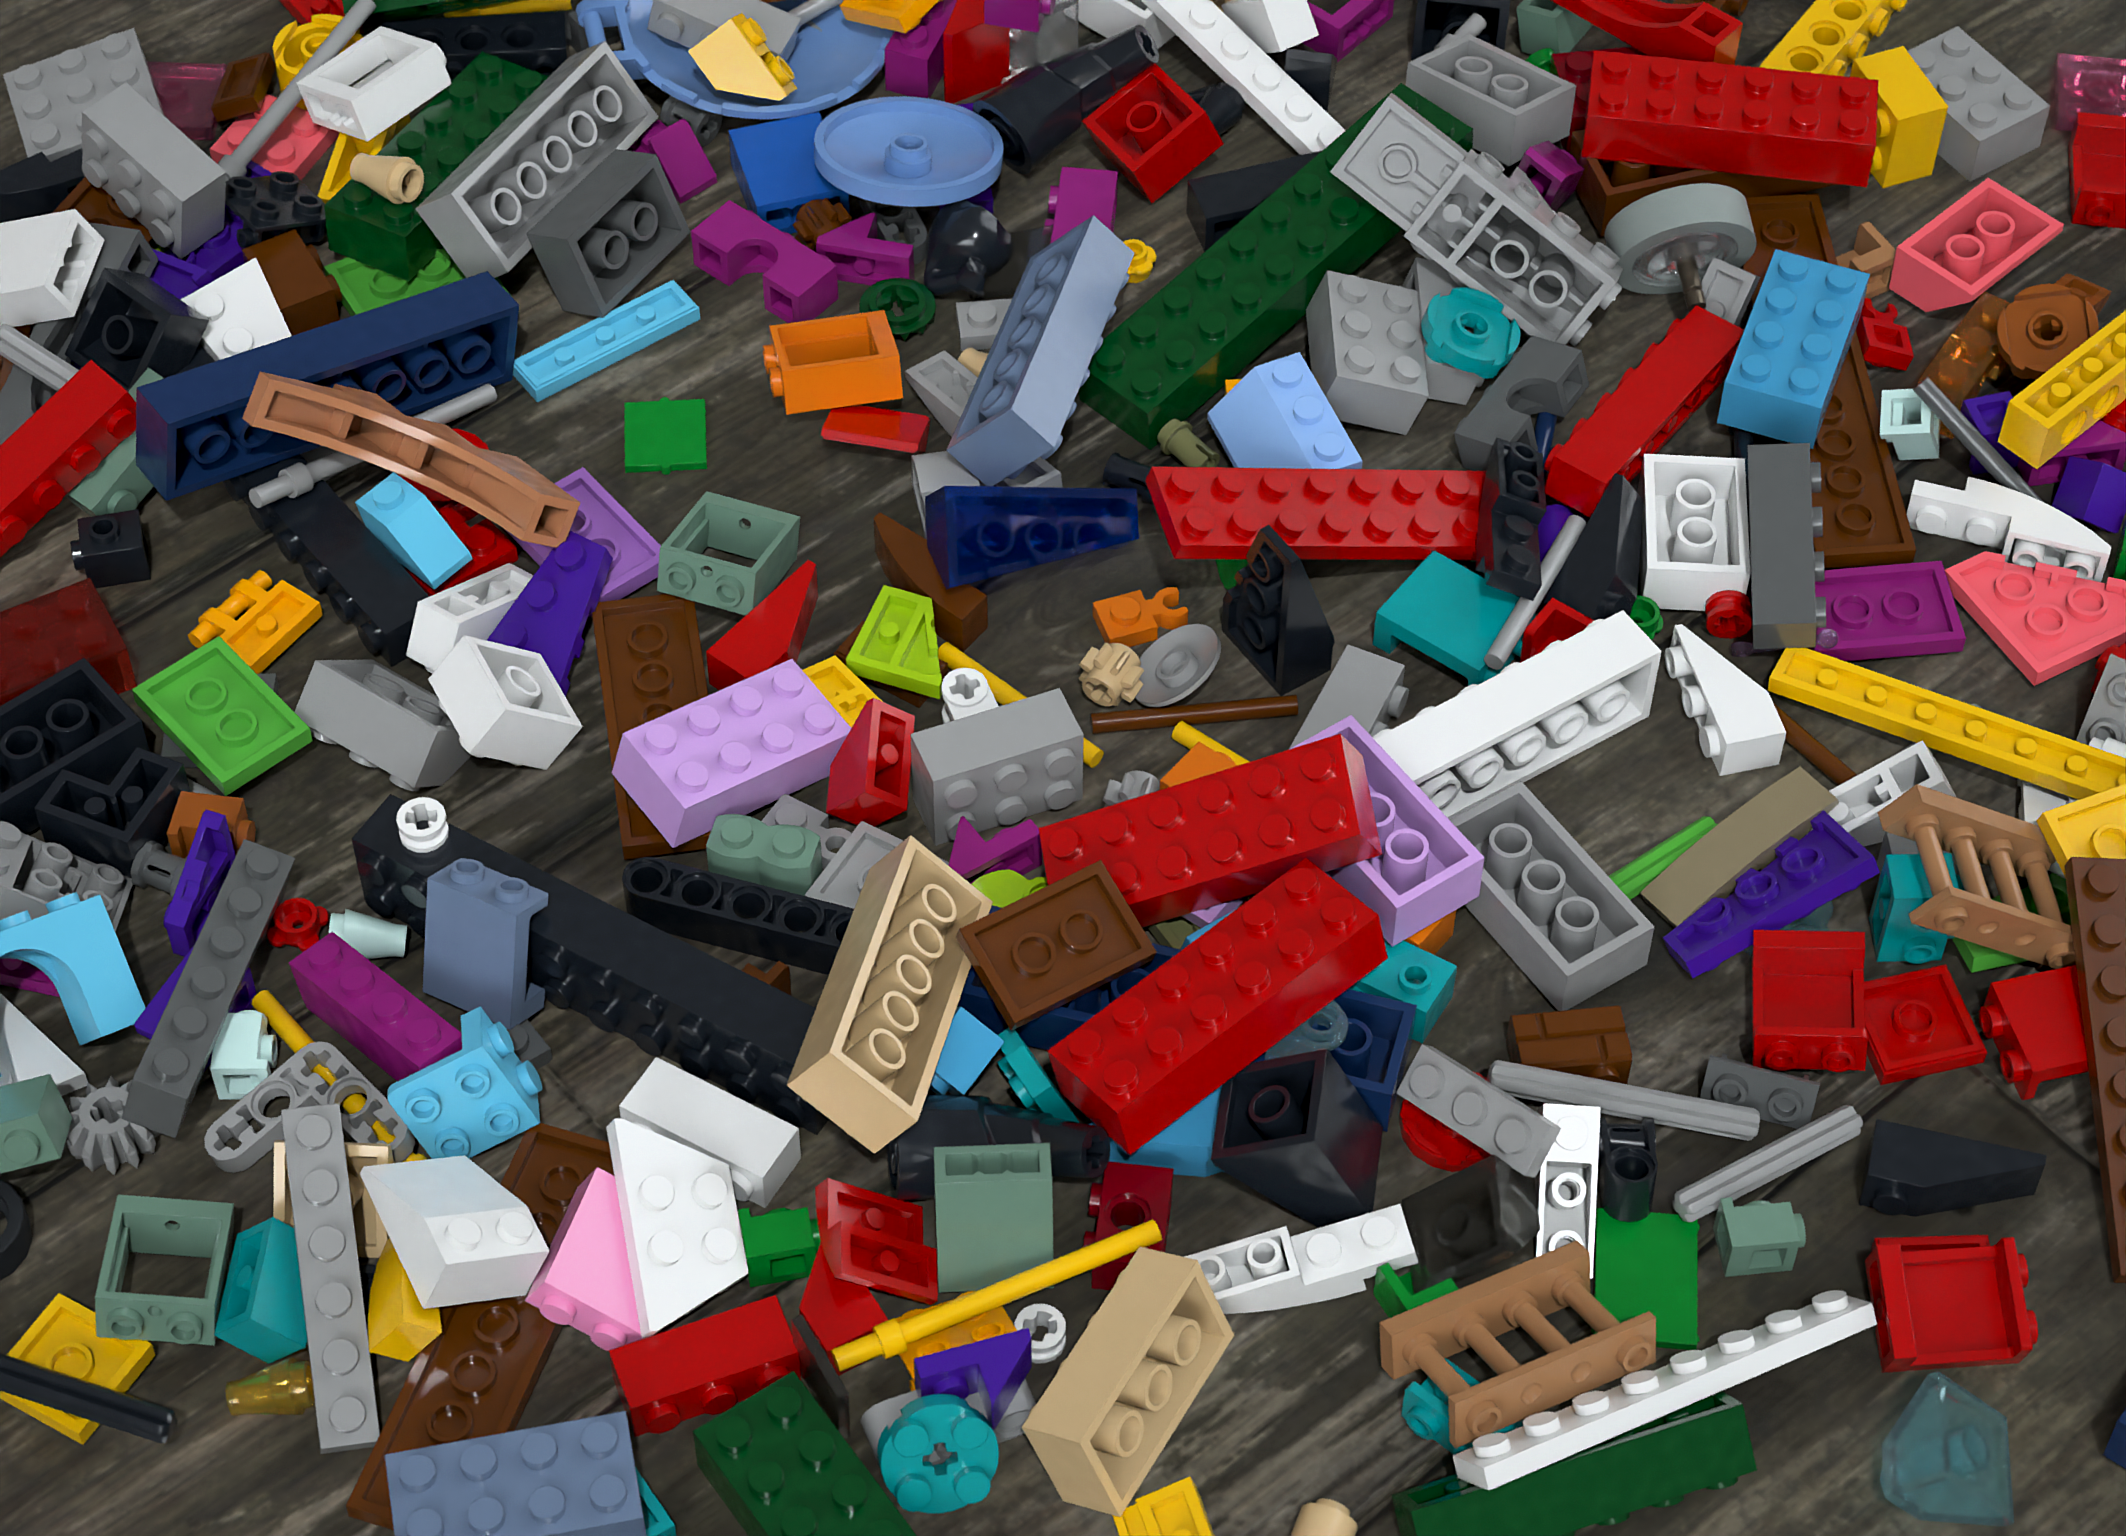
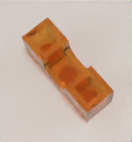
M1986 291L1982 293L1918 379L1917 385L1928 376L1959 411H1961L1963 400L1978 397L1986 377L1988 376L1996 380L2008 364L1998 349L1997 325L2003 309L2006 310L2007 306L2011 303ZM1940 420V434L1953 440L1955 435Z

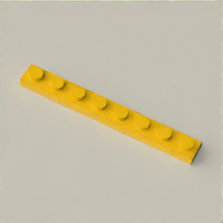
M1785 648L1769 677L1768 691L1915 743L1923 740L1927 747L2078 800L2126 784V758L1808 648Z

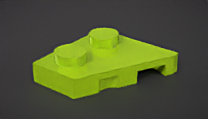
M883 585L846 658V666L857 676L940 699L942 696V675L939 666L932 598Z

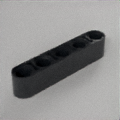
M653 857L635 859L626 866L622 875L627 913L668 934L775 962L781 961L787 965L829 975L854 911L853 908Z

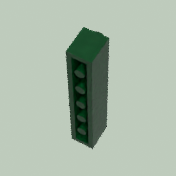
M1720 1391L1489 1491L1461 1480L1457 1477V1474L1391 1496L1401 1536H1574L1575 1530L1593 1524L1607 1526L1621 1523L1630 1517V1512L1648 1506L1661 1508L1676 1505L1684 1500V1494L1703 1488L1717 1490L1730 1487L1738 1482L1739 1476L1757 1471L1743 1403Z

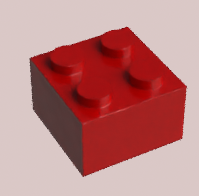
M1157 64L1134 77L1082 121L1101 153L1151 203H1154L1224 144L1206 111Z

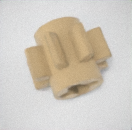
M1105 643L1100 651L1097 648L1091 647L1079 664L1084 670L1079 677V680L1082 681L1084 693L1092 701L1102 706H1118L1122 699L1131 703L1144 685L1139 680L1144 672V669L1140 667L1139 657L1131 648L1120 643Z

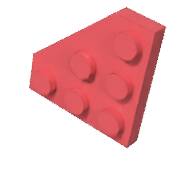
M1984 551L1945 569L1953 597L2033 686L2101 655L2112 645L2120 646L2126 642V580L2108 577L2107 582L2102 583L2076 577L2077 570L2036 562L2035 568L2005 562L2006 555Z

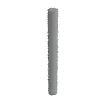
M1570 515L1540 563L1542 586L1533 601L1523 597L1519 598L1485 655L1484 661L1490 668L1502 669L1586 526L1585 520L1580 516Z

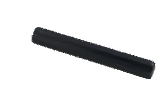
M0 1353V1391L160 1444L168 1442L176 1429L178 1419L173 1409Z

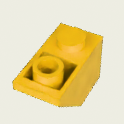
M743 13L729 19L688 51L716 90L780 101L798 89L792 81L795 77L790 66L780 56L774 57L764 43L767 38L760 25L752 18L747 19Z

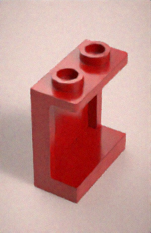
M2077 112L2068 145L2071 224L2126 229V116Z
M1753 930V1066L1771 1068L1778 1071L1790 1069H1818L1833 1072H1845L1848 1070L1865 1071L1868 1031L1865 1027L1864 994L1865 932Z
M2076 965L1991 982L1984 1006L1979 1010L1980 1025L1984 1035L1989 1039L1993 1038L2000 1053V1066L2003 1076L2008 1083H2014L2022 1101L2034 1098L2038 1085L2043 1081L2089 1072Z
M2014 1237L2001 1238L1993 1246L1901 1252L1900 1243L1876 1245L1865 1259L1870 1298L1877 1322L1875 1330L1882 1373L2020 1363L2032 1351L2033 1345L2037 1343V1319L2032 1309L2027 1310L2023 1290L2028 1285V1265L2024 1254L2017 1253Z

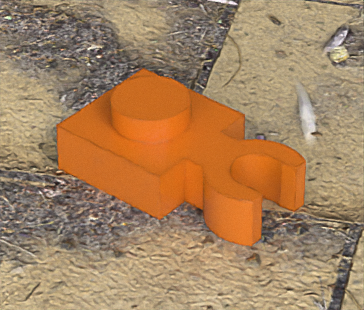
M1177 587L1161 589L1155 594L1154 598L1145 600L1141 590L1093 602L1092 616L1104 642L1109 644L1120 643L1127 647L1136 646L1157 640L1158 627L1174 630L1188 624L1187 607H1180L1178 609L1168 608L1179 605V590Z

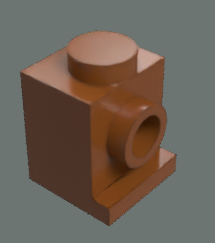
M186 791L180 792L167 831L173 855L184 859L188 857L201 817L206 809L226 815L236 855L244 839L255 842L256 826L255 822L248 818L244 798Z

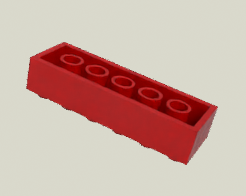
M1594 50L1587 94L1581 157L1867 187L1876 148L1878 80Z
M1341 733L1039 828L1048 885L1101 860L1141 927L1258 893L1304 858L1310 860L1322 871L1327 872L1382 855L1363 756Z
M1304 858L1047 1050L1060 1092L1097 1126L1102 1127L1109 1137L1131 1155L1388 959L1379 915L1310 860Z

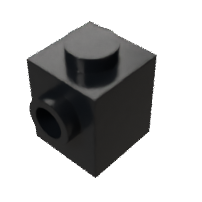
M139 509L77 519L79 540L70 541L72 558L76 571L85 569L90 589L151 580L147 540Z

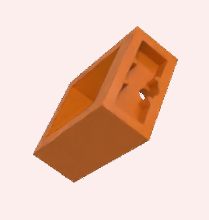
M885 310L769 326L771 344L762 346L766 374H769L773 398L782 397L786 415L903 398L900 355Z

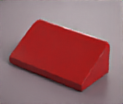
M862 405L831 408L822 427L821 436H823V439L922 454L926 452L930 418L926 415Z

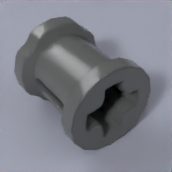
M671 95L665 101L660 114V120L667 127L681 119H685L701 147L708 145L716 137L722 123L721 114L693 107Z
M148 841L134 858L131 867V882L142 889L152 886L170 893L171 899H173L187 857L184 859L163 850V846L160 843Z

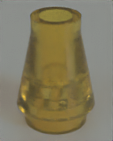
M290 1357L239 1380L227 1382L226 1400L231 1415L233 1417L245 1414L303 1415L305 1408L315 1407L310 1361L297 1362L294 1357Z

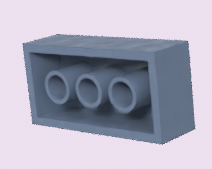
M626 1411L385 1454L395 1536H646Z

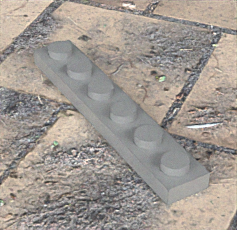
M339 1103L281 1110V1120L320 1454L374 1447L380 1433Z

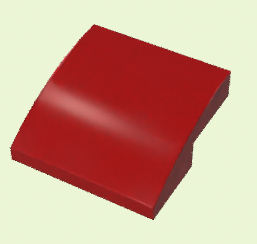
M830 1178L825 1179L815 1187L820 1240L827 1263L834 1277L929 1305L938 1301L937 1249L923 1245L922 1206L897 1200L890 1196Z

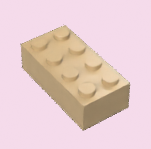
M1139 1247L1127 1267L1119 1274L1116 1284L1097 1313L1089 1320L1086 1330L1069 1356L1061 1363L1057 1374L1038 1403L1032 1407L1022 1429L1063 1501L1121 1517L1234 1337V1333L1197 1260Z

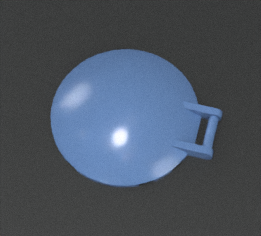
M582 0L576 6L578 23L585 29L589 47L606 41L603 27L618 26L623 50L613 51V53L632 80L648 79L662 91L693 107L716 114L745 119L795 117L818 112L848 99L865 87L880 71L885 63L884 49L893 35V30L846 20L839 5L811 20L822 31L806 23L799 26L794 50L786 62L793 71L795 78L792 81L798 89L778 101L716 90L688 51L691 48L666 39L660 34L647 29L653 0ZM782 0L767 4L787 12L808 0Z

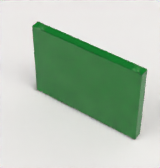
M1597 1208L1595 1219L1594 1297L1620 1323L1650 1311L1656 1317L1657 1348L1696 1350L1700 1340L1697 1334L1698 1231L1700 1230L1698 1219L1693 1222H1685L1678 1214L1650 1212L1646 1218L1640 1221L1625 1222L1610 1217L1603 1208ZM1591 1328L1592 1335L1596 1334L1597 1332Z

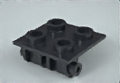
M277 171L273 172L270 176L254 178L236 176L226 181L225 204L244 221L243 228L238 229L236 234L237 242L241 248H247L294 229L304 243L321 242L323 237L327 236L325 203L294 173Z

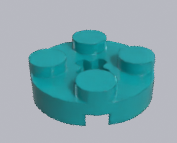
M1465 287L1452 288L1449 295L1441 297L1440 293L1435 295L1431 299L1421 321L1422 334L1427 342L1424 349L1430 359L1438 363H1448L1455 368L1475 373L1487 379L1495 377L1500 368L1510 362L1520 342V328L1515 318H1513L1510 324L1507 317L1501 313L1504 305L1496 298L1482 291ZM1467 326L1472 328L1473 333L1468 332L1464 329V327Z
M950 1394L923 1396L909 1402L900 1409L902 1415L893 1422L890 1429L886 1425L880 1435L877 1447V1460L883 1480L887 1488L896 1497L899 1505L910 1512L919 1511L937 1514L951 1512L967 1504H975L982 1501L990 1491V1481L996 1473L999 1460L997 1438L989 1420L984 1414L970 1407L966 1400ZM944 1443L946 1450L952 1452L950 1458L938 1465H932L931 1461H923V1456L932 1454L934 1444Z

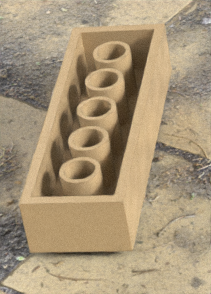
M911 835L869 869L787 1086L803 1100L814 1106L874 1154L919 1119L971 967L969 959L956 939L957 932L960 928L989 915L993 903Z

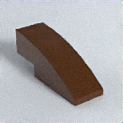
M879 512L874 517L875 552L888 580L894 588L932 598L936 635L964 652L988 628L987 595L960 579L959 558Z

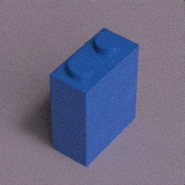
M819 112L728 130L731 165L747 209L756 213L763 221L778 230L789 234L797 233L792 225L796 222V215L802 207L801 204H806L815 199L823 200L827 198L832 205L840 202L850 214L849 193L840 190L828 182L815 165L814 137L817 127L822 122Z

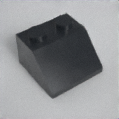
M104 268L64 355L81 367L92 360L125 390L129 391L148 368L163 378L175 375L190 364L210 320L144 274Z

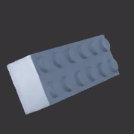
M1094 215L1030 257L946 451L988 488H991L1007 477L1011 480L1016 478L1025 470L1029 463L1039 457L1047 459L1059 448L1063 441V436L1061 435L1063 426L1077 406V403L1074 401L1077 392L1090 375L1088 366L1091 358L1103 343L1104 339L1101 334L1105 324L1112 318L1117 309L1114 302L1119 291L1129 280L1127 271L1135 253Z

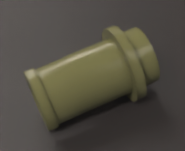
M1172 419L1163 426L1158 434L1157 440L1161 443L1162 452L1166 455L1173 454L1186 467H1217L1220 461V455L1211 450L1192 433V425L1187 421L1180 422L1178 419Z

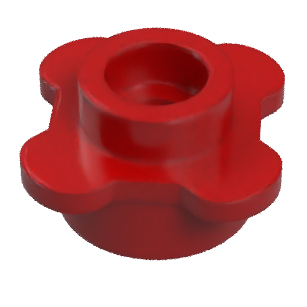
M291 898L282 902L274 912L275 926L267 932L269 943L275 947H280L284 944L298 947L304 952L319 941L318 934L321 927L329 922L328 911L322 906H315L311 901L304 898ZM303 925V927L294 929L296 926Z

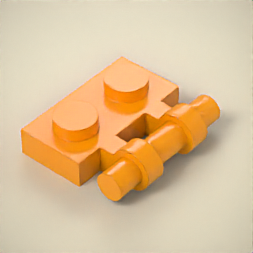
M258 570L248 580H239L230 589L231 596L217 608L210 607L198 618L199 625L188 634V638L195 647L200 648L220 636L256 674H260L323 616L321 604L284 580L279 581L267 592L266 590L273 585L272 579L264 571ZM244 610L247 611L237 621L235 620Z

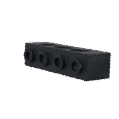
M565 11L381 21V26L436 43L446 57L447 64L445 67L451 81L481 52L548 77L569 58Z

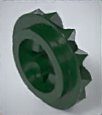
M890 278L873 284L863 293L859 302V313L885 310L892 334L900 335L906 341L909 333L914 332L923 335L926 324L934 323L936 302L932 292L923 284L911 279ZM893 302H896L897 307H900L901 311L904 312L903 316H895V313L891 311Z

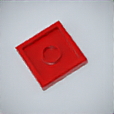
M1946 964L1864 982L1865 1027L1868 1031L1867 1056L1880 1085L1984 1063L1987 1050Z

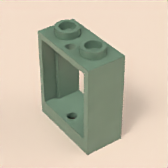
M706 491L660 547L657 591L747 615L773 591L796 561L800 516ZM742 518L748 519L751 526L745 525ZM707 547L755 559L757 562L752 568L702 555V552ZM704 566L710 567L712 571L704 569Z
M117 1194L95 1295L96 1337L215 1345L216 1336H214L234 1245V1203ZM168 1221H176L178 1224H171ZM129 1252L212 1258L204 1298L121 1292Z

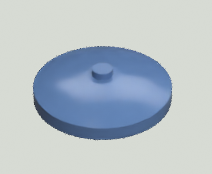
M880 97L849 104L828 115L819 124L815 132L814 161L818 171L828 182L853 196L895 206H937L968 199L990 187L997 180L1002 170L1003 141L999 132L989 121L964 107L921 97Z

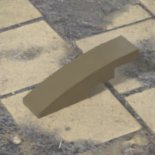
M1799 766L1761 791L1716 825L1681 854L1647 885L1640 894L1652 909L1673 928H1676L1712 898L1726 899L1735 892L1736 879L1750 868L1757 871L1764 869L1778 858L1775 848L1789 837L1796 838L1798 841L1813 829L1810 821L1823 810L1828 814L1839 804V801L1831 792Z

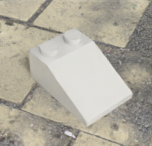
M463 1155L363 1166L360 1176L423 1309L524 1296L528 1293L549 1253V1249L528 1206L468 1157Z

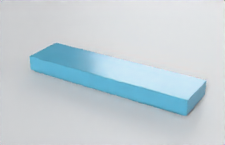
M671 280L610 311L604 318L598 317L515 359L513 376L534 400L539 402L700 320V309L674 280Z

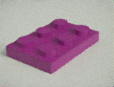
M1942 561L1825 570V582H1815V597H1826V628H1816V647L1808 649L1843 661L1963 651L1966 636Z

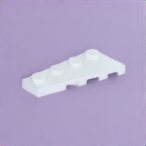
M256 257L181 299V301L210 320L199 344L215 361L292 336Z

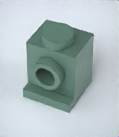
M1732 1197L1720 1198L1713 1231L1724 1276L1792 1271L1798 1248L1805 1246L1806 1232L1803 1217L1800 1213H1793L1791 1202L1770 1203L1758 1200L1749 1202L1744 1206L1734 1207Z

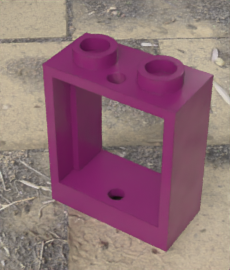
M1350 0L1333 15L1308 2L1319 35L1302 42V44L1316 52L1333 54L1338 59V63L1393 17L1394 0Z

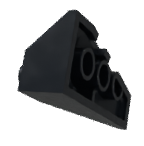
M1267 525L1259 530L1246 555L1247 566L1237 571L1234 577L1237 585L1227 590L1223 597L1222 631L1280 696H1283L1331 670L1335 640L1301 559L1272 527Z

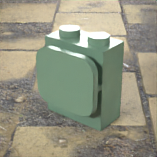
M1050 1143L934 1147L939 1293L977 1291L1053 1260V1197Z

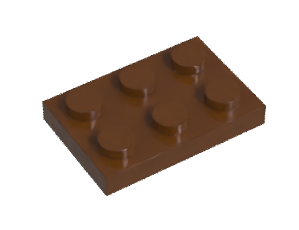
M1101 860L960 928L956 935L957 941L1011 1031L1152 961L1157 953Z

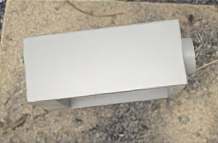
M380 26L296 84L313 123L368 142L452 83L445 67L447 64L446 57L436 43Z

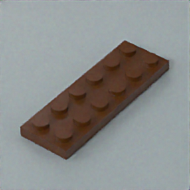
M670 594L598 602L595 612H592L612 770L624 732L708 696L694 601ZM613 775L624 860L706 849L711 831L672 848Z

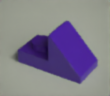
M1029 1328L914 1358L915 1389L918 1398L932 1394H950L965 1399L968 1395L979 1392L987 1419L992 1429L995 1430L1032 1367V1337Z

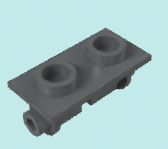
M1722 1053L1721 1058L1710 1055L1700 1098L1755 1108L1760 1113V1120L1795 1129L1810 1123L1820 1087L1819 1082L1809 1080L1810 1075L1804 1074V1077H1799L1775 1070L1755 1067L1751 1064L1728 1059V1054Z

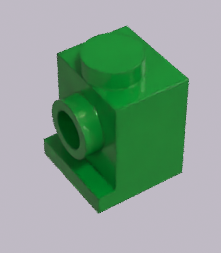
M749 1207L737 1209L749 1272L747 1275L750 1288L810 1276L821 1240L817 1218L810 1219L808 1207L793 1210L777 1208L764 1215L754 1217L750 1216Z

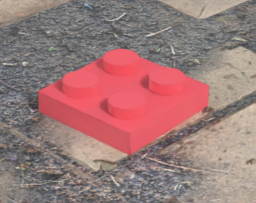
M266 94L259 111L238 116L210 148L211 159L218 163L225 154L231 155L277 97ZM295 106L254 156L252 161L271 173L286 171L294 173L302 180L338 138L340 132L313 123L308 110Z

